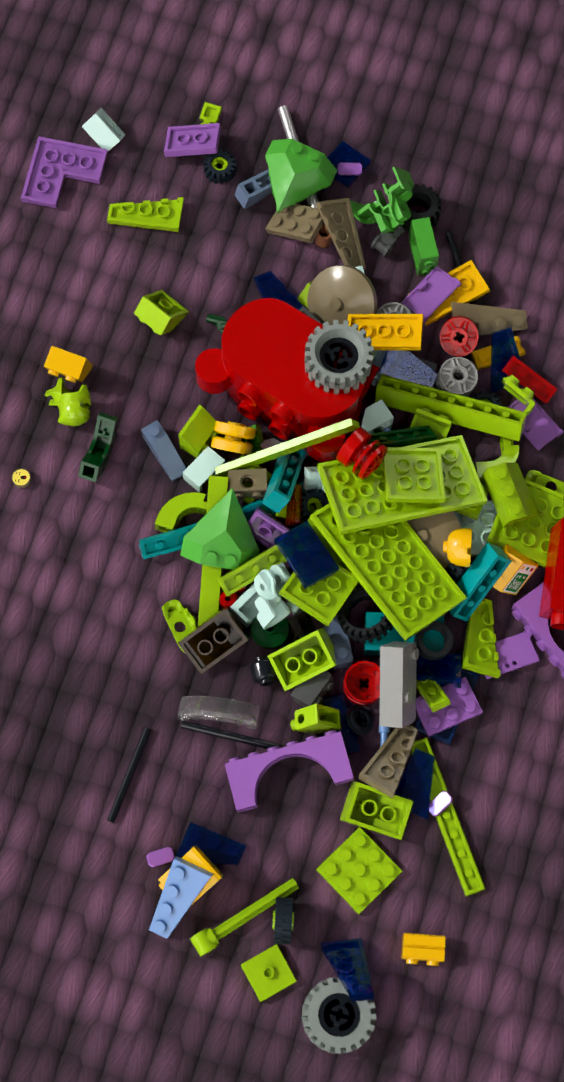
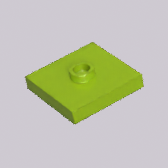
M277 944L241 964L260 1002L297 982Z

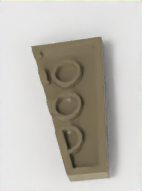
M349 198L316 203L343 264L352 267L362 266L363 270L366 269Z
M451 302L452 317L461 315L470 318L476 324L479 335L528 329L526 310ZM457 332L455 338H462L464 334Z
M411 725L404 728H395L361 771L359 780L393 799L418 735V729Z

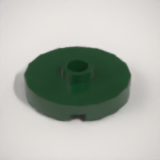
M256 616L251 624V636L254 642L265 649H276L282 646L289 635V624L286 618L272 626L274 630L269 632L262 628Z

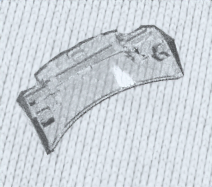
M182 696L178 710V720L189 721L191 718L194 720L206 719L237 723L239 726L246 725L248 729L257 730L260 706L228 698Z

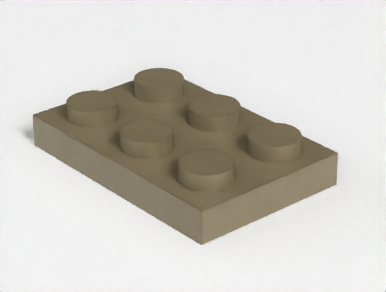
M295 204L288 206L278 214L276 210L265 229L269 234L313 243L324 221L318 208Z

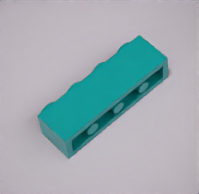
M301 449L277 459L262 504L279 513L290 501L306 451Z
M487 542L458 581L457 586L467 598L449 611L453 617L467 621L512 562L502 548Z

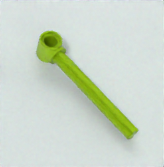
M293 878L216 928L212 930L205 928L191 937L190 941L200 957L215 949L220 939L276 904V897H287L299 889L296 881Z

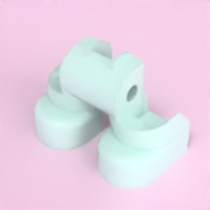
M283 562L271 566L270 570L264 569L260 571L254 579L255 589L260 595L255 601V606L259 611L257 620L264 630L276 625L291 612L293 615L303 612L302 609L287 600L285 603L279 595L280 590L291 576Z

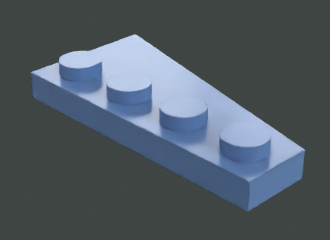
M176 856L173 859L149 930L167 939L203 890L213 873Z

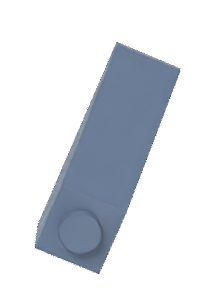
M269 169L238 184L235 197L244 209L261 201L272 192L268 173Z
M158 420L142 428V438L173 482L183 476L182 472L186 467Z
M336 615L329 626L323 624L334 647L336 666L333 667V670L349 668L354 662L348 636L343 632Z

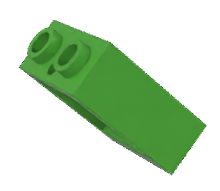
M429 217L411 220L408 239L418 276H427L436 267L439 258Z

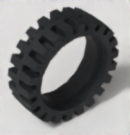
M360 585L356 586L357 591H352L337 613L339 624L345 635L350 639L353 638L356 642L360 640L361 643H366V640H368L369 643H372L374 638L379 641L381 640V635L386 637L388 635L387 630L391 631L393 629L391 622L385 615L378 624L370 628H357L349 622L348 615L350 610L357 603L372 599L364 588L361 589Z

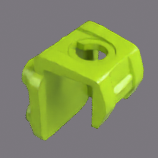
M515 376L504 377L502 379V383L505 385L503 388L527 406L523 412H526L528 416L535 406V402L532 400L534 392L528 387L524 389L518 388L520 381Z

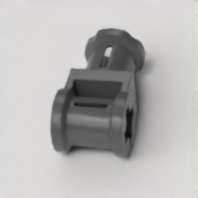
M399 225L395 228L394 232L379 234L373 240L370 247L382 253L384 258L388 257L396 246L397 238L405 233V229L402 225Z

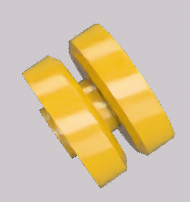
M231 421L215 422L214 430L217 433L224 434L225 437H212L211 447L240 454H252L253 445L242 441V439H254L256 428Z

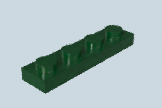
M430 426L372 433L370 444L375 440H379L380 446L404 447L437 440L438 436Z

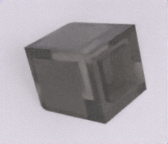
M305 611L288 618L289 628L295 641L316 631L310 617L311 615Z

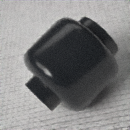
M266 656L255 658V662L250 666L253 681L260 684V686L271 685L278 677L269 658H266Z

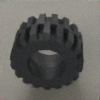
M414 184L412 189L413 195L406 204L408 207L421 205L427 211L416 213L410 209L411 217L402 226L409 232L411 220L429 217L433 229V226L435 227L439 221L442 208L441 198L438 197L437 191L433 192L432 187L429 186L427 188L425 184H422V186Z

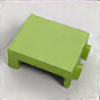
M416 408L410 428L430 426L438 436L437 440L447 438L452 426V421L449 420V417L441 414L439 416L431 414L432 411L426 408Z

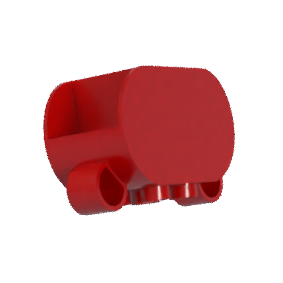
M274 298L257 299L239 308L229 318L224 327L222 349H207L197 357L195 362L196 382L204 392L220 394L227 390L230 397L239 404L237 410L244 417L253 421L257 417L262 418L270 423L268 426L269 430L282 440H287L289 436L297 438L350 418L357 421L362 409L361 402L357 410L358 399L366 382L363 385L359 383V388L356 390L350 387V392L345 394L343 389L339 390V394H334V389H329V392L323 391V385L319 388L316 387L315 379L310 381L308 378L309 372L306 373L305 346L311 333L314 334V329L318 326L323 329V325L288 303ZM341 349L340 356L337 360H335V365L333 368H337V362L340 358H342L343 350ZM346 434L307 447V451L314 460L321 463L336 460L339 450L345 443Z

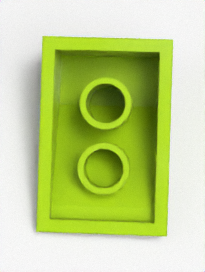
M351 782L340 820L402 840L413 801L394 795L392 799L371 786L359 782Z

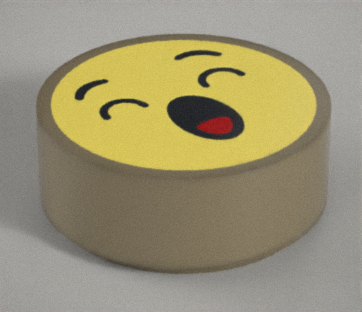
M17 469L12 474V482L17 488H26L31 483V475L26 469Z

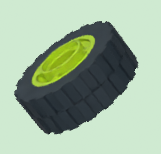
M276 897V908L273 911L272 930H274V944L291 943V931H293L294 926L293 898Z

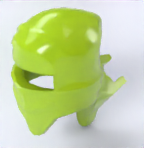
M60 377L57 385L47 390L45 396H52L53 398L50 400L49 405L58 406V422L60 424L73 427L80 426L90 418L91 397L87 385H82L79 391L70 392L65 387L64 378Z

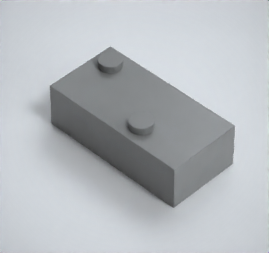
M393 641L380 646L379 726L404 728L416 721V662L419 657V649L415 642Z

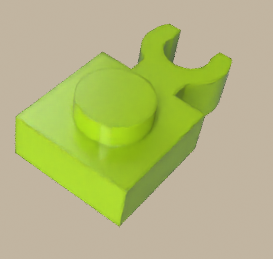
M205 102L199 117L200 121H203L201 124L218 123L222 107Z

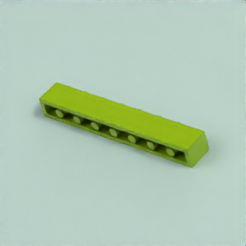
M386 375L381 376L376 386L375 403L382 399L386 406L415 414L416 408H426L432 411L431 414L437 416L441 414L449 417L452 424L515 441H520L525 428L526 412Z

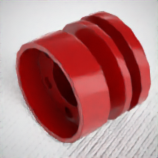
M461 315L453 316L441 328L440 344L444 351L452 356H466L477 346L479 339L478 328L474 321L468 317ZM457 332L464 334L460 342L458 339H454Z
M360 427L342 445L336 460L345 467L354 464L352 472L354 474L359 473L358 477L365 480L380 466L388 451V447L385 445L380 446L379 440H375L370 444L372 435Z
M360 661L350 666L343 680V690L348 700L354 704L365 706L371 705L379 699L380 667L370 661ZM360 680L362 682H368L367 689L365 687H363L362 689L359 687Z

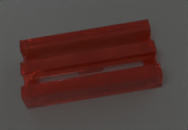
M295 485L291 499L287 503L285 525L292 526L300 522L302 485Z

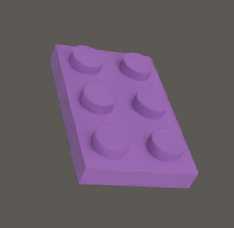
M220 123L168 127L164 147L165 157L216 154L221 133Z
M466 677L441 687L449 698L450 705L436 712L431 711L422 696L416 698V712L428 737L483 713Z

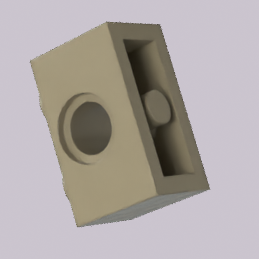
M266 468L228 470L229 490L233 488L237 500H242L245 497H252L253 499L264 498L267 490ZM246 482H250L253 484V486L250 488H246L243 486V484Z

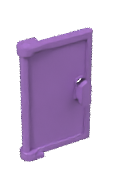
M436 265L401 304L405 305L413 314H423V323H425L435 310L462 284L458 279L451 277Z
M533 398L535 406L533 411L526 417L523 435L539 451L554 438L562 435L564 431L559 428ZM517 399L507 408L523 412L527 406Z
M526 630L495 642L496 652H498L499 657L497 661L498 669H500L501 674L539 662L538 655L530 640L531 636Z

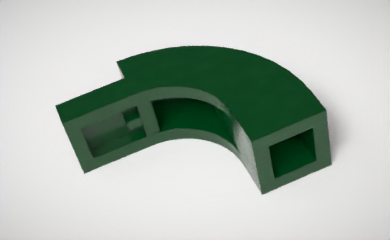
M102 412L98 414L94 436L88 452L81 460L78 477L95 483L100 478L115 442L117 417Z

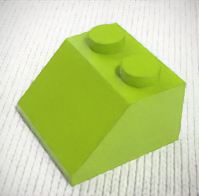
M163 290L144 295L134 312L141 322L150 326L159 335L171 332L189 313L186 308Z
M199 405L178 434L180 449L195 458L209 446L212 437L219 436L220 434L214 430L216 420L203 406Z

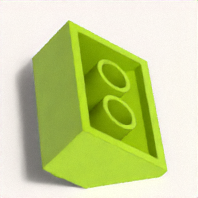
M505 462L486 469L482 476L503 527L538 516L518 463Z
M325 628L318 629L268 655L285 691L336 666L334 647Z

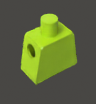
M313 704L296 710L294 713L295 719L291 720L290 723L293 731L311 735L331 730H340V711L324 705Z

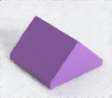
M259 506L248 521L255 540L268 549L283 541L290 531L288 525Z

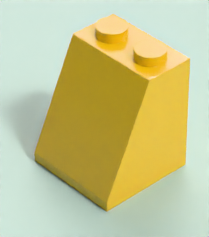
M197 845L190 849L182 859L213 873V875L193 903L223 876ZM170 869L158 879L161 882L159 887L162 890Z

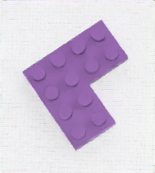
M38 136L21 195V201L57 208L65 177L100 184L108 150Z

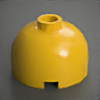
M456 529L449 534L447 541H443V553H447V558L452 564L460 567H470L472 529Z

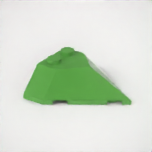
M294 139L272 140L265 154L272 192L276 201L277 214L288 206H293L311 197L317 191L330 187L337 173L336 168L324 153Z
M233 488L184 535L180 556L198 564L234 570L259 555V547Z

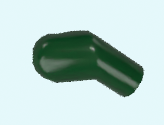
M208 313L206 322L215 324L218 331L223 334L227 320L223 316Z

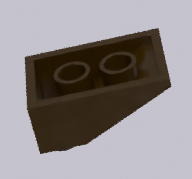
M226 605L179 641L178 644L200 674H203L247 642L250 635Z

